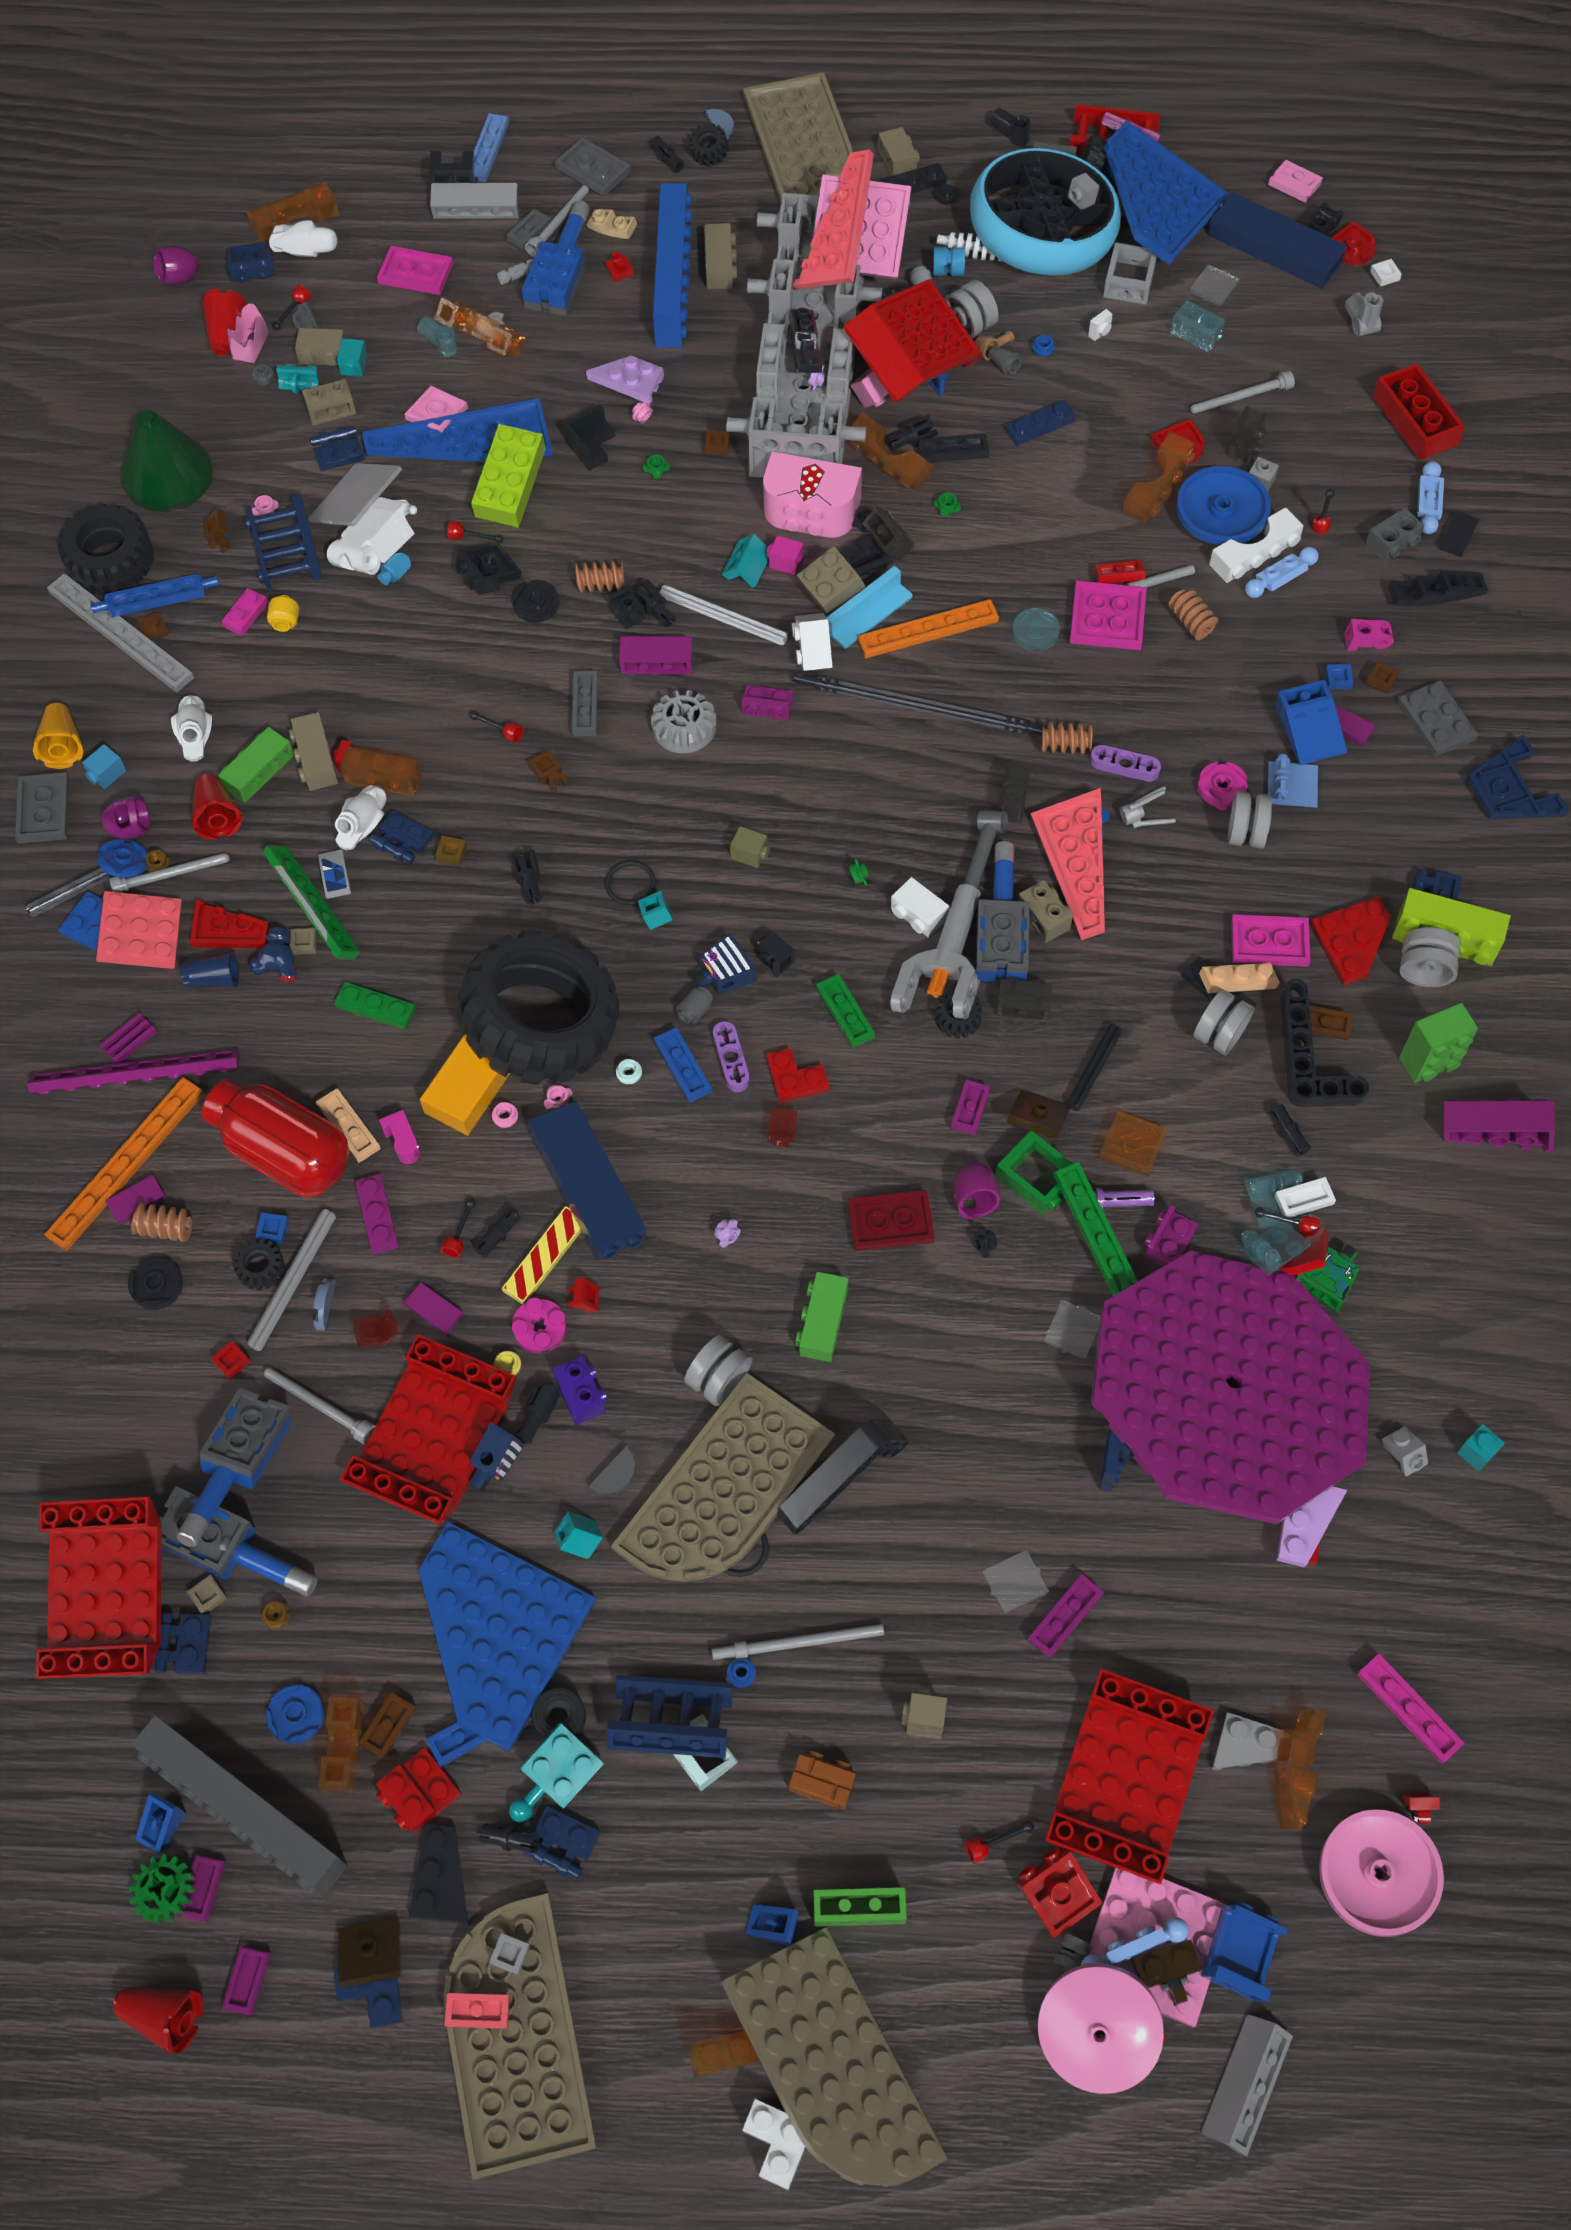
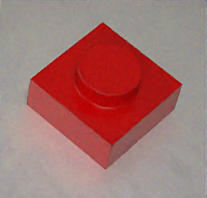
M341 740L339 749L334 751L333 762L336 763L340 774L348 775L352 766L355 753L351 741Z
M230 1341L210 1358L229 1380L251 1363L249 1358L233 1341Z

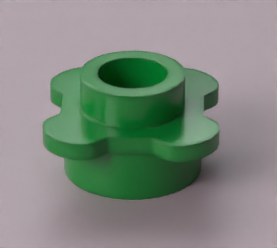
M660 455L650 456L647 459V464L643 465V471L650 473L655 479L661 478L662 474L670 469V464L665 462V459Z
M943 493L934 501V505L940 510V515L944 517L961 510V505L957 503V497L952 493Z
M854 858L855 864L849 866L852 877L856 884L864 882L866 886L868 885L866 878L869 877L865 863L860 864L858 859Z

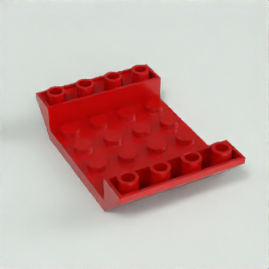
M931 279L870 305L843 327L895 403L910 396L919 385L963 364L968 368L983 360L981 351Z
M417 1334L405 1357L408 1364L407 1369L359 1458L352 1455L340 1478V1482L441 1525L458 1508L469 1486V1482L477 1468L470 1464V1460L489 1424L493 1423L498 1427L500 1426L508 1410L516 1375Z
M151 1497L39 1503V1532H49L47 1649H37L36 1679L149 1674L161 1645L162 1526Z
M1100 1669L1053 1811L1045 1841L1161 1885L1170 1857V1847L1214 1710Z

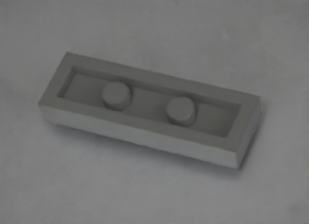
M573 671V736H597V671Z

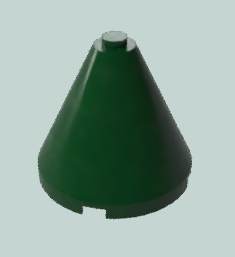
M144 411L140 413L136 418L120 470V479L126 495L139 507L157 512L171 511L170 507L183 504L184 507L191 505L204 495L213 478V468L208 452L200 443L156 412Z

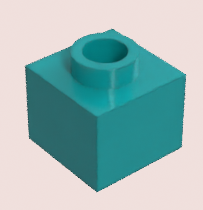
M661 891L638 900L642 917L650 930L673 920L669 905Z

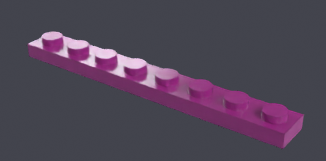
M239 1049L34 1073L28 1080L27 1085L29 1093L47 1094L56 1089L73 1091L81 1086L89 1085L91 1088H98L106 1083L116 1082V1084L122 1085L131 1082V1080L142 1079V1081H152L162 1076L178 1078L187 1073L203 1075L211 1070L228 1072L238 1067L240 1053Z

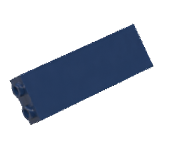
M1233 192L1227 200L1224 199L1219 210L1213 213L1208 221L1210 226L1208 236L1321 289L1324 288L1343 263L1348 246Z
M577 1101L530 1119L528 1133L568 1208H570L596 1260L598 1261L602 1258L609 1259L628 1247L632 1249L641 1245L645 1241L646 1227Z

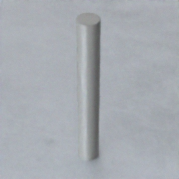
M1189 565L1126 585L1148 588L1195 574V568L1193 565Z

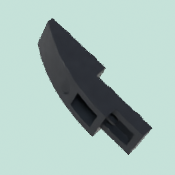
M807 308L791 309V338L795 369H798L800 373H822V360L817 343L818 330L814 312Z

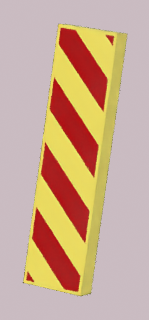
M564 1207L502 1287L504 1293L519 1303L525 1304L581 1233L580 1227L570 1208Z

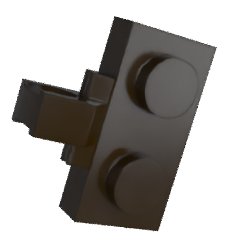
M1191 1939L1132 1959L1138 1978L1148 1988L1159 1985L1162 1992L1169 1990L1174 2006L1188 2001L1183 1986L1189 1983L1187 1976L1202 1970Z

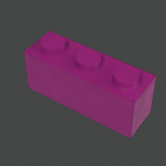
M620 636L619 662L621 674H692V637Z

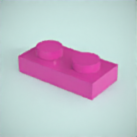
M247 588L221 621L222 626L243 636L269 603L267 597Z

